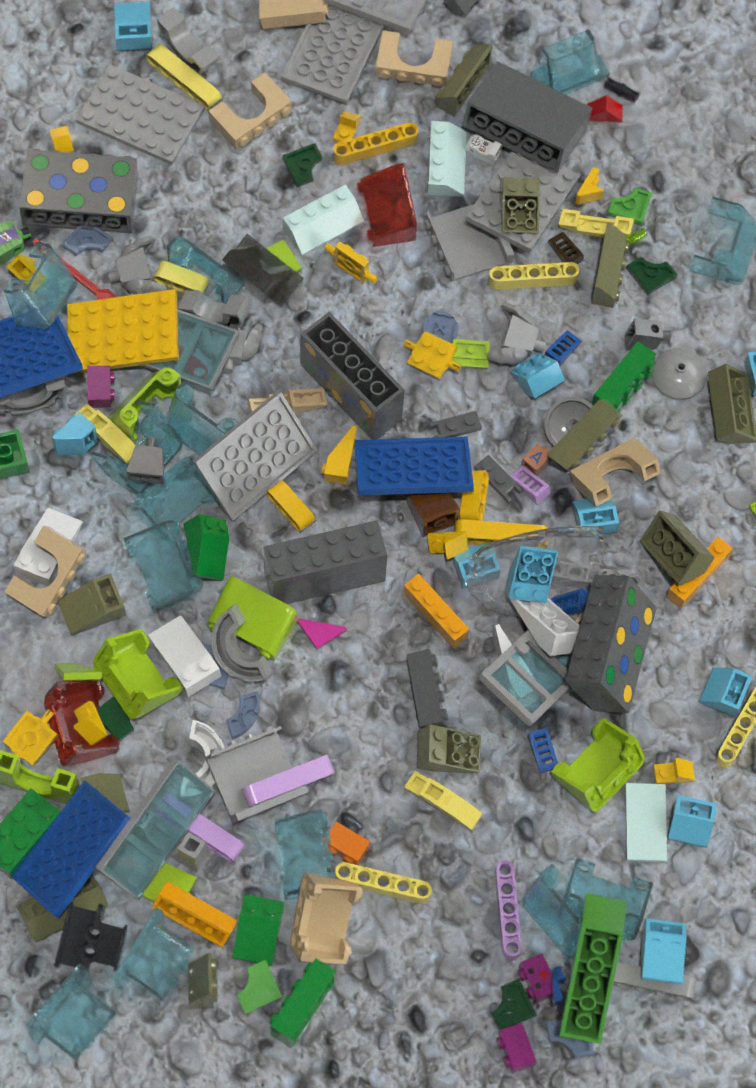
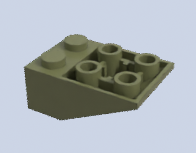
M503 177L500 180L502 232L539 234L540 178Z
M111 573L91 580L58 600L71 635L126 615L124 604Z
M431 724L418 730L417 768L433 772L480 773L481 735Z
M207 953L188 964L189 1009L214 1008V1002H218L216 959H212L211 953Z

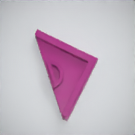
M305 619L297 620L298 625L317 650L347 631L345 626Z

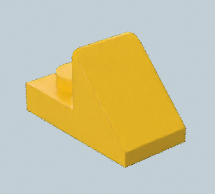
M344 111L339 116V125L334 134L333 142L338 143L354 138L362 116Z
M67 126L50 129L54 150L67 153L74 152L71 135Z
M592 168L576 195L575 204L580 205L603 199L604 190L597 187L601 179L599 177V169Z
M18 254L6 267L34 292L47 278L34 266V259Z
M466 531L428 533L430 553H446V558L450 559L469 549Z
M92 701L86 702L74 711L78 723L73 727L90 745H95L108 736Z
M675 758L673 763L653 765L656 784L667 785L695 782L692 761Z

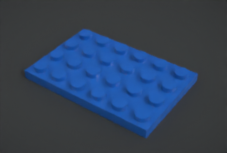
M468 437L355 440L358 495L474 492Z
M84 780L12 878L53 916L59 918L96 869L95 867L131 817Z

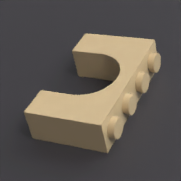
M382 31L376 64L377 77L411 81L418 84L425 83L437 87L444 86L448 78L453 41L435 38L431 59L423 65L411 66L404 63L398 56L400 33Z
M265 72L251 81V92L265 106V110L260 116L253 119L240 118L223 101L209 110V121L235 149L245 146L250 139L259 136L263 130L274 126L279 119L287 117L292 111L291 99Z
M634 437L572 469L570 473L573 485L597 507L612 499L609 484L603 479L607 473L617 469H629L634 471L644 481H647L660 474L661 471L658 458Z
M43 525L34 543L49 551L56 558L58 563L56 579L51 585L45 588H38L20 576H13L5 593L41 616L48 617L56 610L57 605L55 604L58 599H61L66 593L67 589L65 587L68 582H71L76 576L75 570L78 565H81L86 559L85 553L87 550L51 527Z

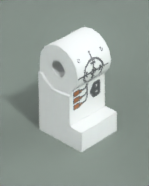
M472 135L465 146V150L476 158L494 166L501 154L502 144L496 141L492 143L479 135Z

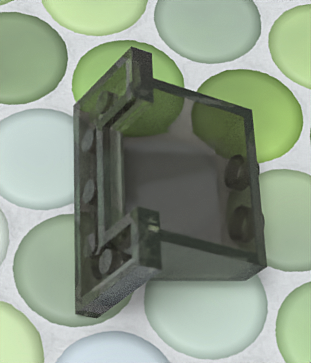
M246 234L238 246L230 250L222 259L228 266L280 307L284 305L304 279L249 234Z

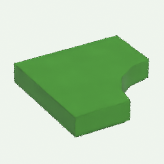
M634 188L633 192L626 197H612L607 216L616 218V216L634 218L633 224L642 226L652 192Z
M266 960L247 968L248 983L245 989L237 995L244 1014L282 998Z

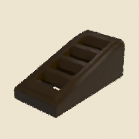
M564 232L548 240V243L562 263L573 262L579 264L583 261L584 255ZM561 238L563 239L562 242H560V243H558V244L555 243L556 241L560 240Z

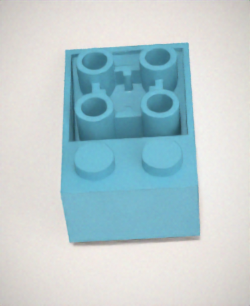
M150 2L115 3L117 50L152 49Z
M520 546L509 570L505 587L508 599L546 603L558 550Z
M646 918L642 931V979L683 984L686 949L685 923Z

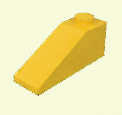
M357 426L350 428L329 454L327 463H323L321 474H325L324 481L347 485Z

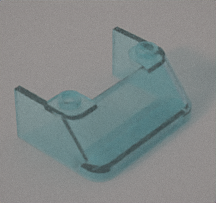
M712 196L708 214L739 222L730 251L717 250L712 260L694 255L690 272L739 285L745 280L756 244V220L741 204Z
M138 400L136 403L146 414L140 423V431L145 437L138 445L145 446L146 438H155L157 440L156 447L163 449L165 468L181 450L183 445L182 438L156 404ZM92 451L90 453L105 474L128 491L140 494L150 485L151 482L128 480L126 471L129 463L120 462L117 458Z

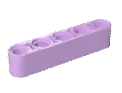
M325 755L242 788L248 806L252 807L301 786L333 775L335 771L329 756Z
M168 793L162 796V799L184 818L191 810L190 807ZM157 805L154 807L153 810L159 816H161L177 828L179 827L180 824H178L174 819L167 815ZM201 814L198 815L186 832V834L190 832L205 841L206 847L231 863L235 861L245 847L239 839Z
M502 860L497 864L495 870L503 957L508 961H514L519 958L522 949L515 871L510 861ZM501 868H506L509 870L510 873L508 875H503L500 873L499 870ZM508 887L512 893L504 894L501 889ZM510 907L513 909V913L506 914L503 908ZM511 926L515 929V932L509 934L505 931V928ZM514 946L517 952L509 953L507 947Z

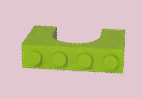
M0 750V784L25 792L32 788L42 797L63 804H67L79 788L76 773L57 768L54 776L42 775L23 766L18 755Z

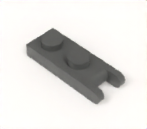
M476 411L428 424L429 429L436 428L439 434L432 438L458 437L482 429Z
M487 455L474 466L475 470H486L488 472V484L507 503L512 501L508 495L511 491L515 490L518 494L523 492L522 488L490 455Z

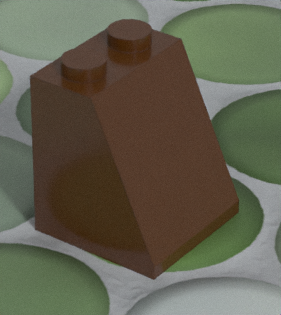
M450 492L405 494V500L422 537L428 536V533H436L455 525V521L458 520L460 509Z

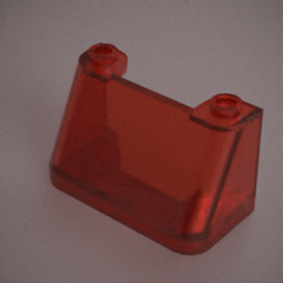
M404 163L394 164L360 178L359 182H357V191L364 196L370 223V230H367L368 241L372 242V246L378 247L416 241L417 221Z
M100 679L57 681L45 694V710L49 709L54 713L49 720L50 728L58 734L54 743L60 764L64 767L109 756L119 750V740L113 734L108 735L95 745H90L73 727L78 723L74 711L88 701H92L96 709L100 707L99 701L104 695V687Z

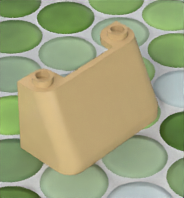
M313 873L303 874L290 937L291 950L300 961L313 962L317 958L323 963L347 964V959L351 955V946L348 945L345 938L352 903L356 904L362 898V887L358 883Z

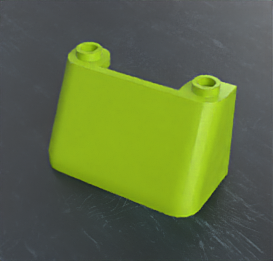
M167 367L149 374L108 416V419L135 444L138 441L135 430L138 428L136 422L139 413L155 397L162 402L165 398H173L177 401L182 396L181 375L174 369Z
M230 576L208 618V629L213 632L214 625L219 617L237 603L246 621L239 626L236 636L256 646L259 656L264 655L266 660L275 661L297 625V611L271 595L236 577Z
M142 629L106 639L93 660L94 667H98L102 671V680L131 719L142 717L177 697L184 689L174 677L168 678L165 681L147 656L146 652L150 642Z
M602 718L599 723L594 725L592 729L594 741L570 766L566 762H560L551 771L555 780L593 812H598L641 768L645 759L638 739L605 718Z

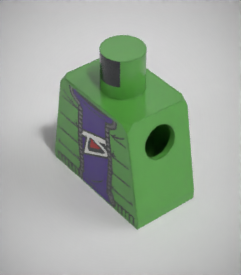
M14 222L0 224V265L25 250L23 240L31 237L28 227L17 230Z

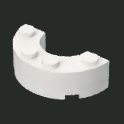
M196 720L192 721L189 737L191 747L197 748L203 753L204 757L211 754L210 750L221 746V749H224L222 740L211 727ZM205 759L203 767L195 774L216 790L217 785ZM182 776L179 801H197L203 792L185 776Z

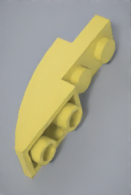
M88 404L84 405L74 416L80 412L96 426L97 438L101 441V444L128 464L136 445L98 409L94 410Z
M416 771L404 786L407 791L438 808L441 813L470 830H473L483 815L482 812L431 778H426Z

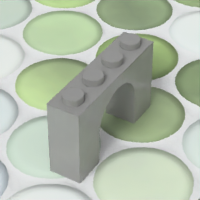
M136 802L133 809L129 813V817H131L133 813L136 811V809L139 807L140 804L138 802ZM147 809L145 812L147 815L140 824H136L131 833L155 849L162 851L173 834L155 820L153 811ZM188 832L169 857L197 872L207 857L206 842Z

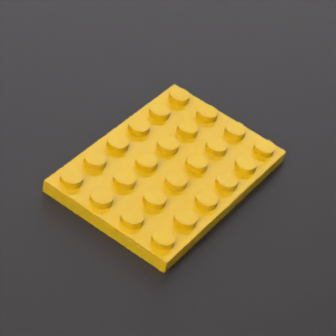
M175 289L67 304L68 337L83 366V370L73 374L86 373L87 366L110 365V369L179 360L177 291Z

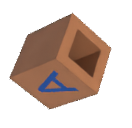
M537 443L522 458L521 466L526 467L538 476L551 461V458L547 455L549 450Z

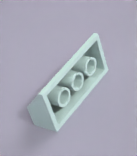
M431 121L428 195L464 197L466 132L450 122Z
M346 185L283 217V229L301 256L364 223L358 204Z

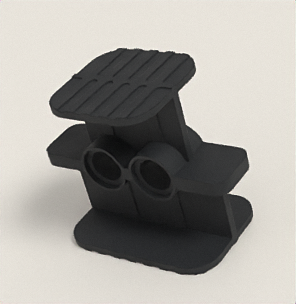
M70 902L54 966L57 967L59 963L82 969L81 978L86 977L88 965L91 962L113 966V971H116L127 925L121 928L102 923L100 917L103 904H98L96 912L72 906L73 902ZM97 929L99 934H91L89 930ZM90 947V948H92L95 952H94V953H87V952L85 951V948Z

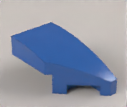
M561 966L554 967L552 974L551 997L553 1006L561 1005L563 1001L559 984H564L566 978L562 974Z

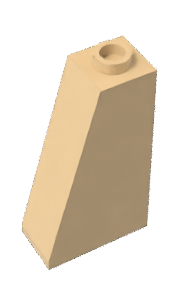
M259 0V19L263 29L326 22V15L329 14L328 5L324 4V0Z

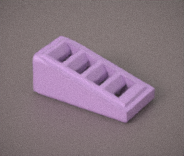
M521 466L510 476L537 505L550 495L549 485L524 466ZM525 474L526 476L520 481L519 479Z

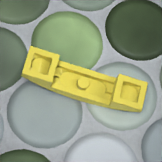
M562 209L559 226L579 234L604 238L607 223H611L628 237L631 236L634 218L616 216L614 220L581 215L580 211Z

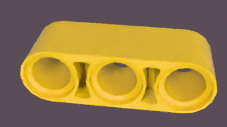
M486 470L472 471L474 492H463L460 518L482 521L489 476Z
M283 480L266 491L272 503L297 531L302 532L316 521L313 513Z

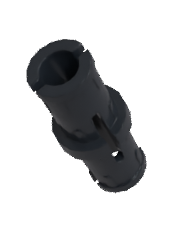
M610 77L606 79L603 85L604 88L617 93V96L627 98L636 103L640 92L626 86L627 84L617 82Z

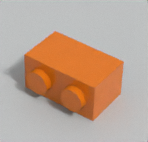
M335 822L323 842V847L329 854L340 856L343 862L359 865L370 848V841L340 823Z

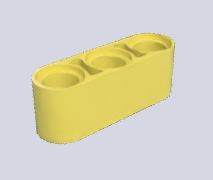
M167 261L160 262L153 276L157 283L184 294L186 290H199L204 293L210 282L207 277Z

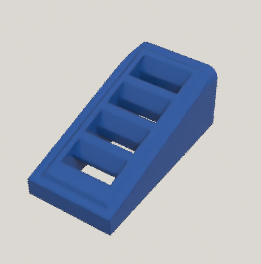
M567 330L545 351V356L558 361L559 366H561L581 344L582 340ZM569 337V338H570L571 340H573L575 343L572 344V343H571L570 341H568L566 338ZM562 342H565V343H566L567 345H569L570 347L568 348L567 346H565L564 344H562Z
M581 588L551 598V601L558 607L559 603H561L560 609L566 614L581 613L585 611L589 593Z
M547 728L530 732L527 738L540 773L553 770L558 761ZM544 737V739L535 742L536 739ZM545 744H546V746H547V747H544V748H541V749H538V748H537L538 746L545 745ZM549 752V755L540 757V754ZM552 760L551 763L542 765V762Z

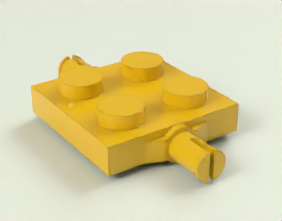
M340 241L335 248L329 243L325 245L324 250L332 254L335 260L334 264L362 284L367 280L373 284L377 282L378 277L370 273L369 261L365 256L357 254L349 245H344Z
M424 331L416 344L407 339L403 344L404 347L412 350L407 364L440 380L444 372L449 368L459 372L462 365L453 362V356L458 347Z
M47 709L40 718L27 710L3 742L10 747L13 754L18 755L19 758L25 759L35 766L58 736L47 723L54 713Z

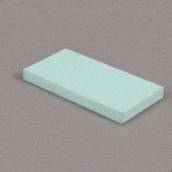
M626 783V861L667 862L666 784Z

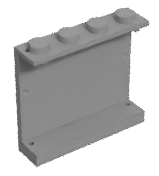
M474 204L434 217L430 215L429 211L426 212L425 228L430 230L431 242L433 246L436 245L438 259L443 261L444 273L446 276L449 275L451 282L513 262L514 252L508 241L465 221L467 214Z
M273 726L267 727L259 735H256V732L245 736V740L239 742L238 739L228 743V747L221 749V746L210 750L211 754L205 757L232 824L308 793L306 785L255 806L249 807L242 788L292 768L277 734L282 729L281 726L275 729Z

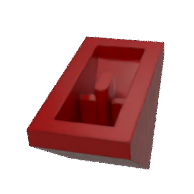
M605 95L587 103L588 106L593 108L589 121L622 123L623 105L611 97Z

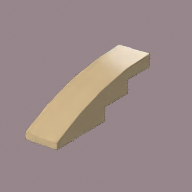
M324 388L288 390L287 394H283L295 414L327 407L328 405ZM269 394L267 398L249 399L247 402L249 413L254 411L273 394Z

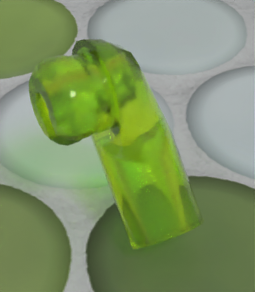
M641 228L637 232L631 233V236L626 238V242L635 244L646 237L647 232L644 228Z

